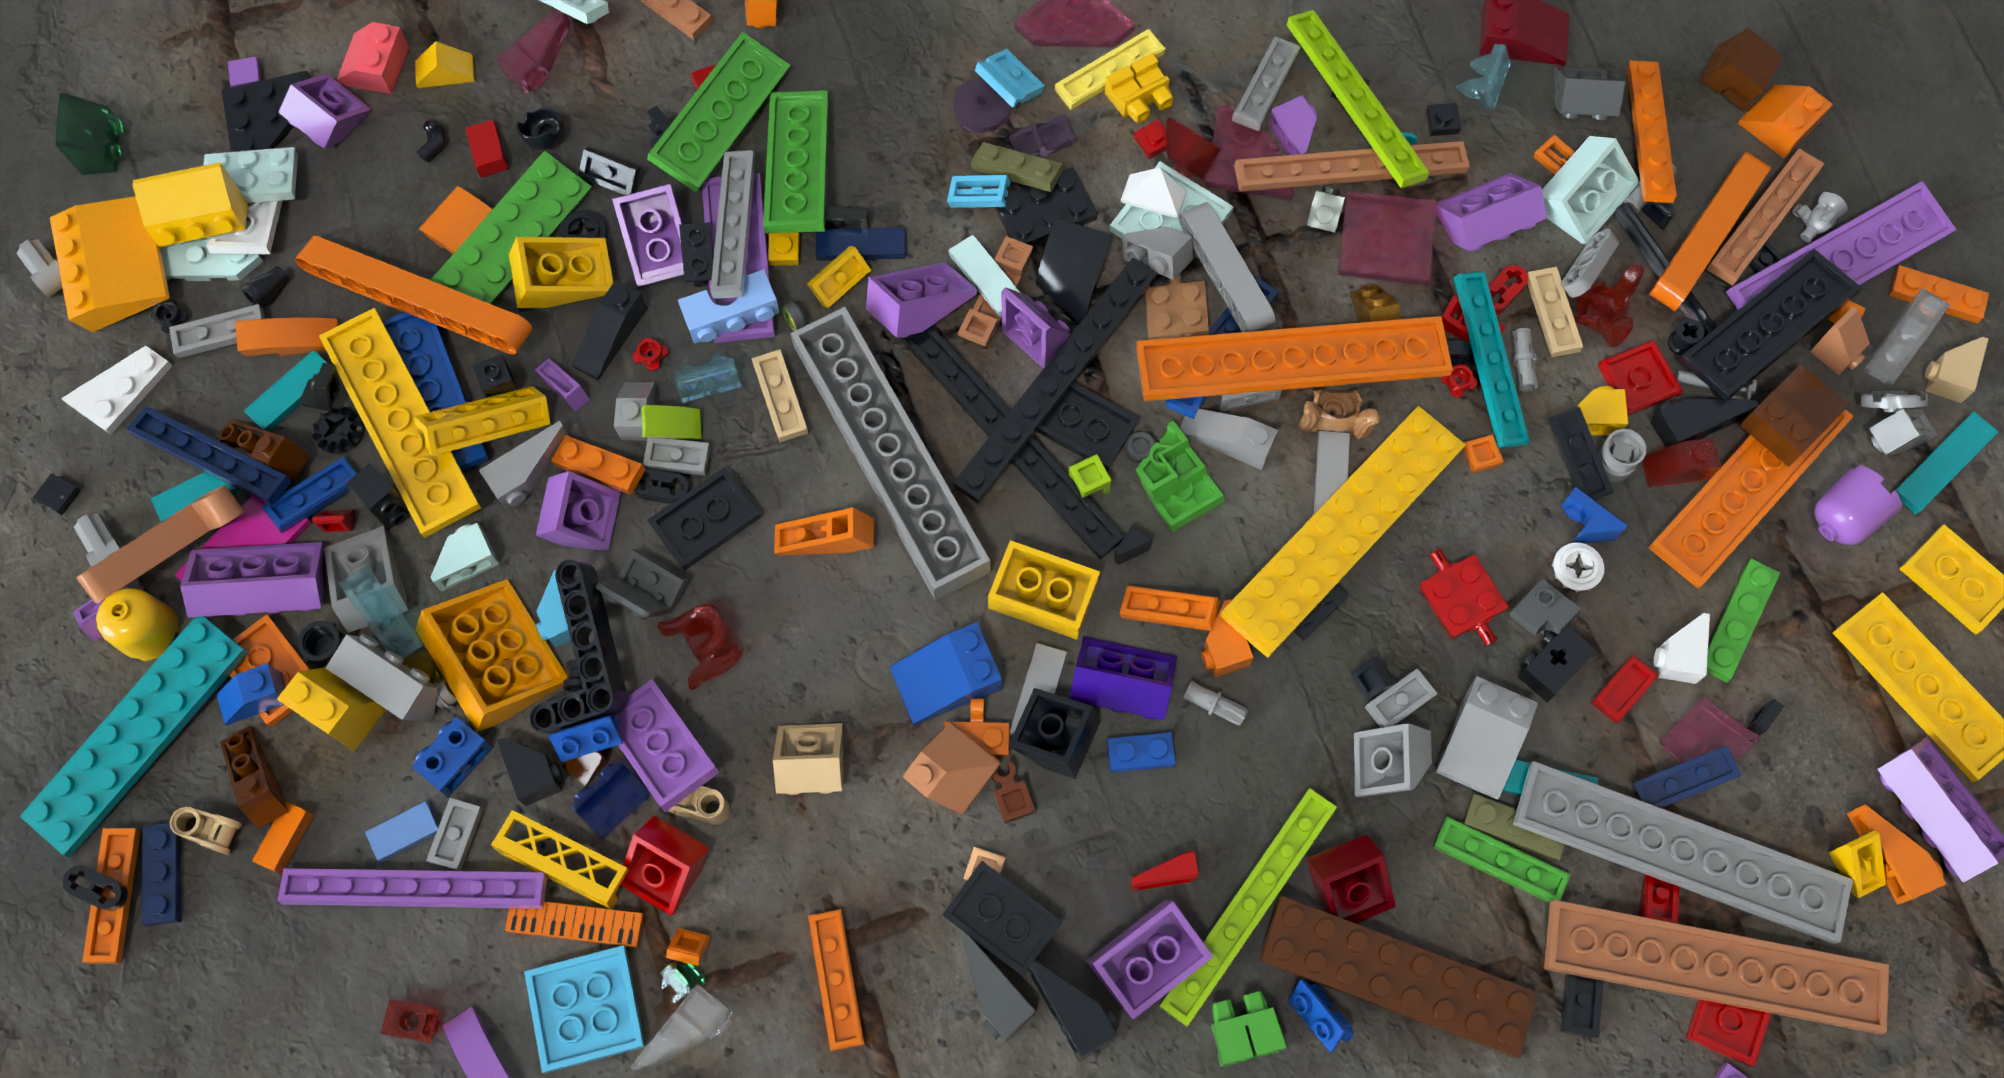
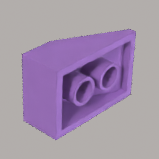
M668 184L612 199L637 287L684 275L679 224H684L674 185Z
M942 262L869 277L866 310L896 338H903L928 329L977 295V288L949 264Z
M1005 287L1001 291L1002 332L1044 369L1071 335L1070 329L1063 321H1056L1050 316L1048 309L1040 301L1035 302L1028 295Z

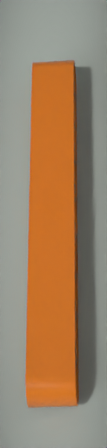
M312 236L295 258L297 265L313 276L511 355L517 353L533 330L531 324L517 314L319 236Z

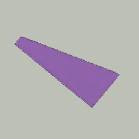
M550 358L535 369L536 373L575 412L590 400L582 387Z

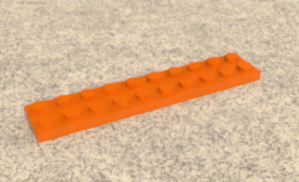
M1441 316L1136 342L1144 401L1450 376L1453 371Z

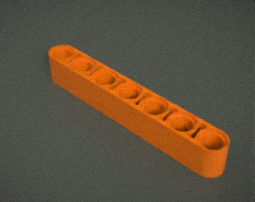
M1747 151L1744 152L1649 293L1651 297L1673 311L1678 309L1768 174L1771 166Z

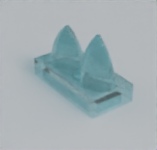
M1494 44L1491 54L1481 56L1470 62V66L1476 72L1483 75V77L1470 79L1456 86L1462 94L1470 98L1479 99L1482 108L1487 110L1495 109L1510 66L1506 45Z
M719 352L714 353L709 364L698 367L687 364L680 372L673 373L682 403L741 387L733 357L728 358Z

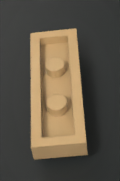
M1557 267L1528 272L1527 285L1551 358L1581 352L1583 344L1565 290L1561 285L1562 281Z
M781 350L751 358L779 443L808 434V429Z

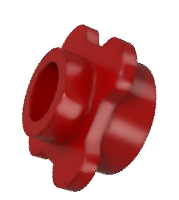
M644 338L638 344L637 352L633 353L632 358L636 364L642 363L650 371H656L660 367V361L668 355L669 351L666 345H660L652 338Z
M1464 364L1454 366L1450 376L1440 377L1441 382L1449 387L1451 390L1450 394L1455 398H1460L1463 392L1468 389L1473 390L1477 386V379L1473 377L1472 371ZM1459 378L1462 382L1458 383L1456 379Z

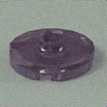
M983 78L966 82L958 89L954 96L953 107L957 121L965 129L974 133H982V131L987 130L989 132L995 131L1003 126L1010 116L1011 106ZM978 102H986V104L980 105Z

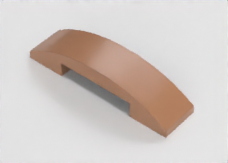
M1006 236L994 261L1018 289L1031 257L1033 246ZM980 294L973 309H969L958 331V336L986 347L998 329L1002 316L999 317Z

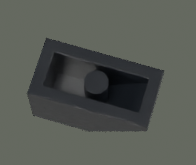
M505 738L497 740L515 794L523 805H530L562 791L559 781L564 778L557 761L552 763L545 754Z

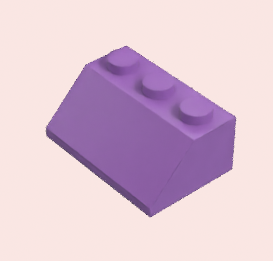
M1513 173L1506 174L1433 204L1434 211L1453 244L1467 251L1479 250L1488 242L1506 239L1510 236V233L1520 229L1533 228L1537 222L1547 219L1541 185Z
M1164 900L1088 958L1086 962L1105 989L1133 1020L1203 966L1213 956L1173 901Z

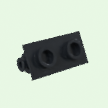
M709 222L679 224L684 281L694 282L695 287L706 286V281L712 280L713 270Z

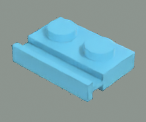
M1008 49L987 57L984 62H977L975 71L1012 108L1016 107L1019 102L1024 103L1041 95L1045 87Z

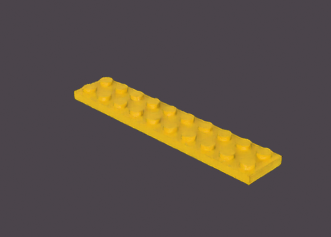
M1418 405L1222 610L1219 616L1269 658L1456 458L1466 444Z

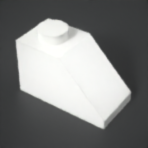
M1701 614L1656 649L1654 666L1658 667V678L1696 684L1706 676L1710 614Z

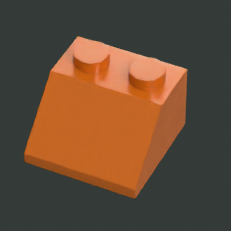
M1775 84L1739 120L1738 124L1784 159L1821 122L1833 104L1810 86Z

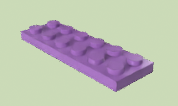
M754 173L745 276L764 269L770 283L767 239L763 228L764 204L760 173ZM722 177L708 178L702 185L704 223L709 222L713 260ZM711 280L709 281L710 299L713 303L720 306H727L735 302L738 298L733 297L713 299L711 294ZM773 317L764 322L756 321L748 324L736 332L729 331L717 335L714 342L723 343L775 337Z

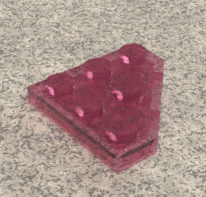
M1039 0L1014 21V28L1033 46L1115 47L1134 31L1135 23L1109 0Z
M1218 105L1205 187L1239 192L1234 167L1237 159L1283 156L1279 152L1278 145L1266 131L1261 129L1256 131L1232 121L1236 110L1235 107ZM1294 187L1241 192L1292 200Z

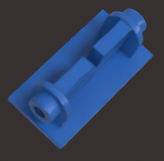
M610 714L574 727L561 729L548 735L561 762L623 743L617 731L621 727L619 717L617 715L612 717Z
M1301 979L1288 1002L1327 1050L1332 1053L1341 1039L1343 1042H1347L1354 1036L1353 1026L1351 1023H1348L1338 1009L1330 1012L1329 1009L1333 1004L1322 992L1318 984H1313L1311 981L1305 982L1304 979Z

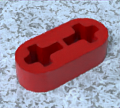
M1517 265L1507 266L1489 284L1492 299L1498 293L1502 295L1499 302L1494 303L1496 315L1503 313L1524 289L1528 281V275L1522 267ZM1516 277L1518 281L1508 288L1506 286L1508 279Z

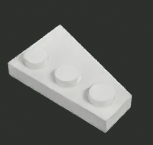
M144 346L61 399L111 435L173 366L149 347Z

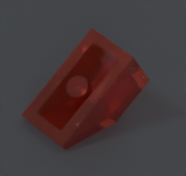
M1169 117L1166 121L1167 158L1177 164L1174 170L1189 179L1193 174L1203 180L1220 153L1221 148Z
M1714 438L1683 441L1646 455L1642 461L1648 488L1706 481L1721 467Z

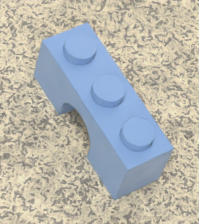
M764 269L745 276L744 296L738 297L730 305L720 306L713 303L707 290L678 300L694 344L709 342L715 339L717 335L729 331H739L748 324L756 321H767L780 313L777 300Z

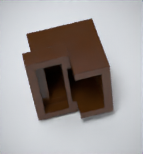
M1748 28L1717 46L1700 81L1716 94L1723 91L1722 95L1739 109L1745 111L1752 107L1757 95L1765 92L1783 56Z

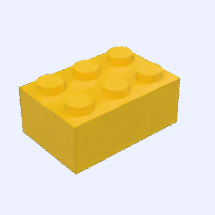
M1010 540L988 595V609L1078 640L1099 584L1100 571Z

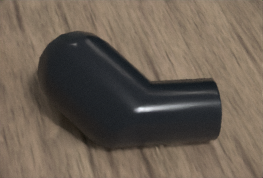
M432 118L428 119L423 125V129L427 132V142L416 152L426 163L445 146V129L442 124H439L436 119Z

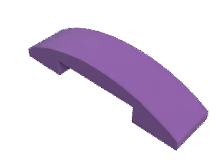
M473 1006L443 1025L448 1041L467 1078H511L489 1039L490 1034Z

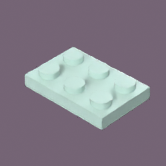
M295 147L204 154V165L222 163L247 203L295 200L298 159Z

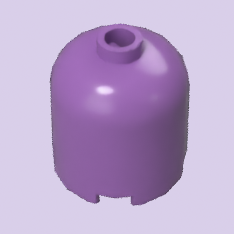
M1859 465L1856 469L1851 468L1815 504L1814 515L1819 525L1818 530L1829 541L1834 540L1845 545H1858L1902 509L1899 495L1895 490L1890 494L1880 484L1884 481V478L1872 469Z

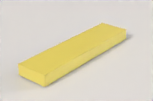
M1147 29L1056 83L1055 91L1072 110L1104 91L1107 76L1126 66L1130 68V64L1151 53L1158 59L1165 55V48L1151 30Z

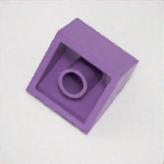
M326 73L291 84L279 113L288 119L291 125L308 135L315 144L327 148L341 143L370 114L372 109Z
M569 471L549 477L536 536L562 546L602 551L609 550L621 492Z

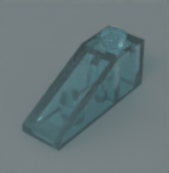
M368 565L339 582L345 594L386 651H391L404 658L423 646L422 640L414 627Z

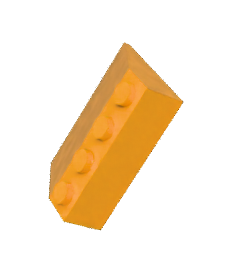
M136 196L76 205L50 217L68 320L91 332H95L170 298L160 247H158L144 228Z
M508 579L421 610L415 630L477 733L510 719L563 686V681L567 678V674L547 642L543 641L536 624Z

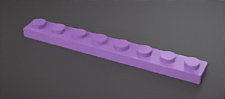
M284 868L277 901L282 905L543 909L548 876L544 872Z

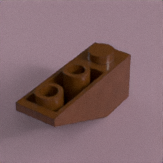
M230 420L222 428L216 440L287 475L293 482L310 457L309 454L284 436Z
M251 726L220 741L237 805L259 829L288 813L281 787Z

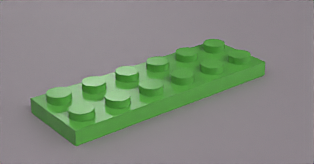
M742 31L648 153L647 159L697 193L724 157V152H728L770 96V93L773 92L788 72L790 64Z
M828 90L770 93L763 217L765 234L825 231L829 118Z
M544 151L433 276L431 281L493 305L513 282L509 252L516 237H552L559 229L563 219L576 210L592 191V187Z

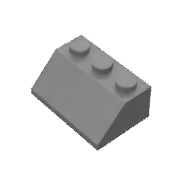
M346 634L326 669L400 719L431 722L435 714L438 688L428 682L430 676L417 668L410 670L404 666V659L388 650L385 653L377 648L379 642L366 634H361L360 637Z

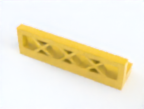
M533 386L414 416L416 426L424 432L427 451L431 456L550 425L546 396Z
M513 810L491 844L499 854L535 872H544L548 879L613 910L618 901L615 893L628 872V868ZM517 821L527 826L530 838L515 842L507 838ZM533 830H535V831H537V832H539V833H541V834H540V835H537V836H534ZM551 838L556 841L558 853L544 857L539 854L536 842ZM531 844L533 851L525 846ZM561 844L569 847L570 849L563 851ZM579 852L585 856L587 867L572 871L567 868L565 857ZM560 859L562 865L554 862L553 860ZM590 859L598 862V864L592 865ZM608 867L617 873L607 889L596 883L593 871ZM589 873L590 879L582 875Z

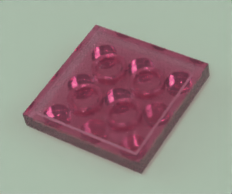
M1347 191L1338 275L1428 286L1431 274L1436 201Z

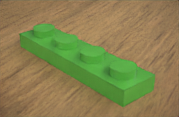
M1752 558L1746 562L1708 643L1707 673L1726 683L1732 679L1780 572Z

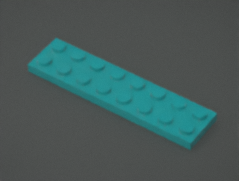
M204 616L194 617L20 817L63 856L71 857L249 652Z

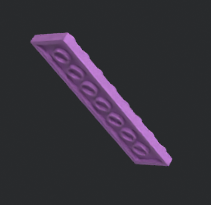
M1921 181L1733 286L1726 293L1739 310L1813 249L1817 250L1858 285H1862L1949 236L1957 229L1924 182Z

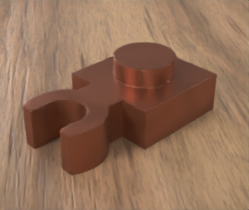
M1012 761L1007 762L1010 771L1007 776H999L997 770L992 776L993 781L1001 785V788L993 791L1004 824L1035 814V808L1025 781L1017 783L1014 781L1016 768Z

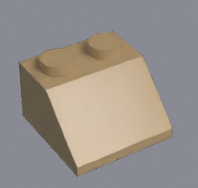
M843 723L778 726L773 755L776 794L797 795L808 792L829 794L834 791H842L844 774Z

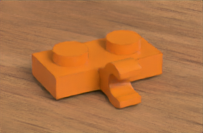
M971 699L970 722L953 723L994 757H1009V723H984V699ZM945 722L944 728H945L950 722Z

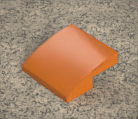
M457 186L424 222L419 231L440 248H445L454 254L493 209Z

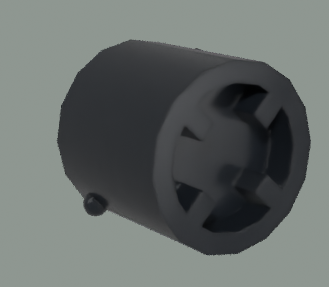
M315 621L302 629L297 645L299 652L304 656L305 662L310 661L317 668H325L345 638V635L336 628V623Z

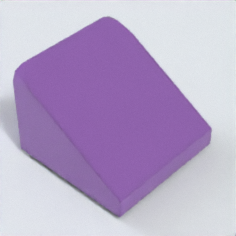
M91 599L74 611L79 628L93 641L103 637L97 628L96 616L99 606L104 600L95 604Z

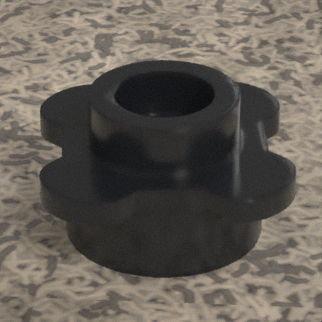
M175 300L160 302L155 306L151 314V320L154 323H159L164 333H170L169 327L179 325L180 322H184L188 318V313L185 310H180Z

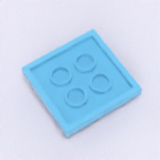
M624 945L524 971L542 1073L546 1074L646 1047L627 949Z

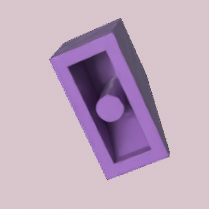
M1303 95L1272 109L1268 125L1287 155L1307 154L1317 120V113L1313 105L1308 104Z

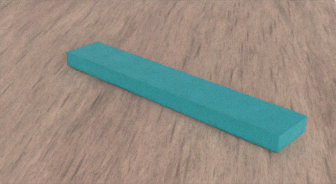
M1485 271L1457 274L1453 279L1497 446L1499 449L1526 446L1530 443Z

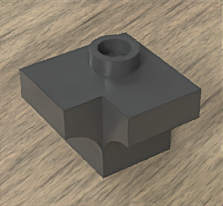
M1542 579L1515 606L1510 613V617L1534 636L1538 633L1544 636L1548 630L1560 635L1580 614L1581 608Z

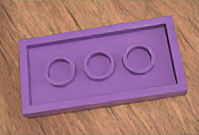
M653 679L628 696V702L623 711L612 715V717L617 715L621 723V727L617 731L623 743L618 746L664 812H667L720 773Z

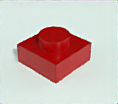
M1159 119L1134 132L1135 141L1149 160L1174 147V139Z

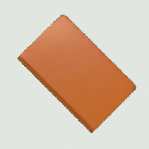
M286 802L288 813L274 820L252 862L281 875L315 816L309 811Z

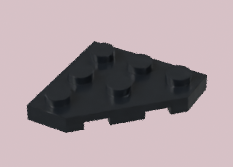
M307 70L221 90L231 152L272 149L280 139L284 140L294 126L279 113V110L290 85L311 78Z

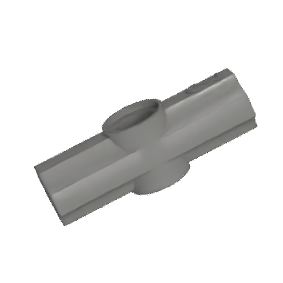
M99 513L86 514L77 520L74 529L88 551L86 558L91 567L123 547V544L113 536ZM139 578L121 588L144 590Z

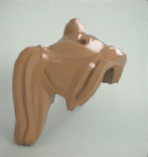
M1315 388L1314 401H1306L1304 414L1300 419L1298 427L1303 433L1316 432L1318 430L1346 432L1358 440L1366 438L1371 434L1374 425L1380 422L1381 415H1379L1376 409L1372 408L1360 412L1362 398L1358 390L1336 392L1328 391L1324 388ZM1330 411H1334L1335 415H1331Z

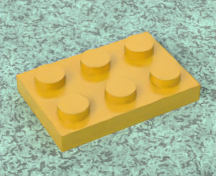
M1945 524L1939 527L1900 568L1904 574L1975 635L1980 633L2004 608V575Z

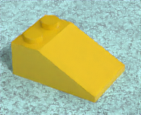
M516 237L509 252L517 308H549L605 296L613 284L605 238Z

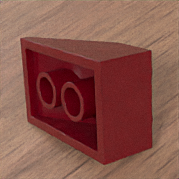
M1485 0L1482 7L1479 56L1565 66L1567 61L1569 14L1541 0Z

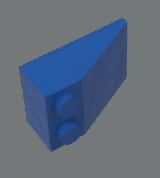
M978 622L951 632L890 666L913 726L971 703V699H981L1003 690L1002 678Z

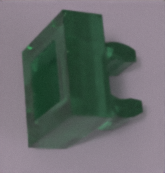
M680 961L668 964L660 973L665 978L662 980L660 987L665 989L671 985L676 991V995L671 999L673 1002H677L700 990L707 982V979L694 965Z

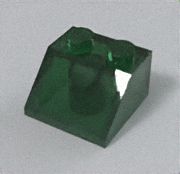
M60 93L56 147L82 175L117 172L118 161L121 159V149L119 147V136L123 133L121 120L114 115L108 106L67 93Z

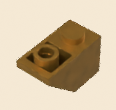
M1367 284L1361 286L1360 290L1350 292L1359 323L1401 319L1400 304L1379 285Z

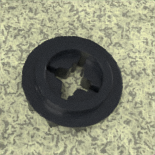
M579 210L569 214L559 226V237L580 238L576 234H580L582 225L589 232L586 234V238H605V233L607 232L603 219L598 214L588 210Z
M332 407L331 411L325 414L320 413L317 423H313L314 434L312 437L317 446L323 451L330 454L344 453L352 449L359 442L363 432L362 422L355 412L345 407L342 409ZM336 424L340 426L344 436L342 437L335 432L332 433L330 425Z

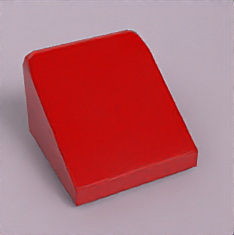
M354 509L325 510L313 516L312 522L324 533L354 530L355 511Z

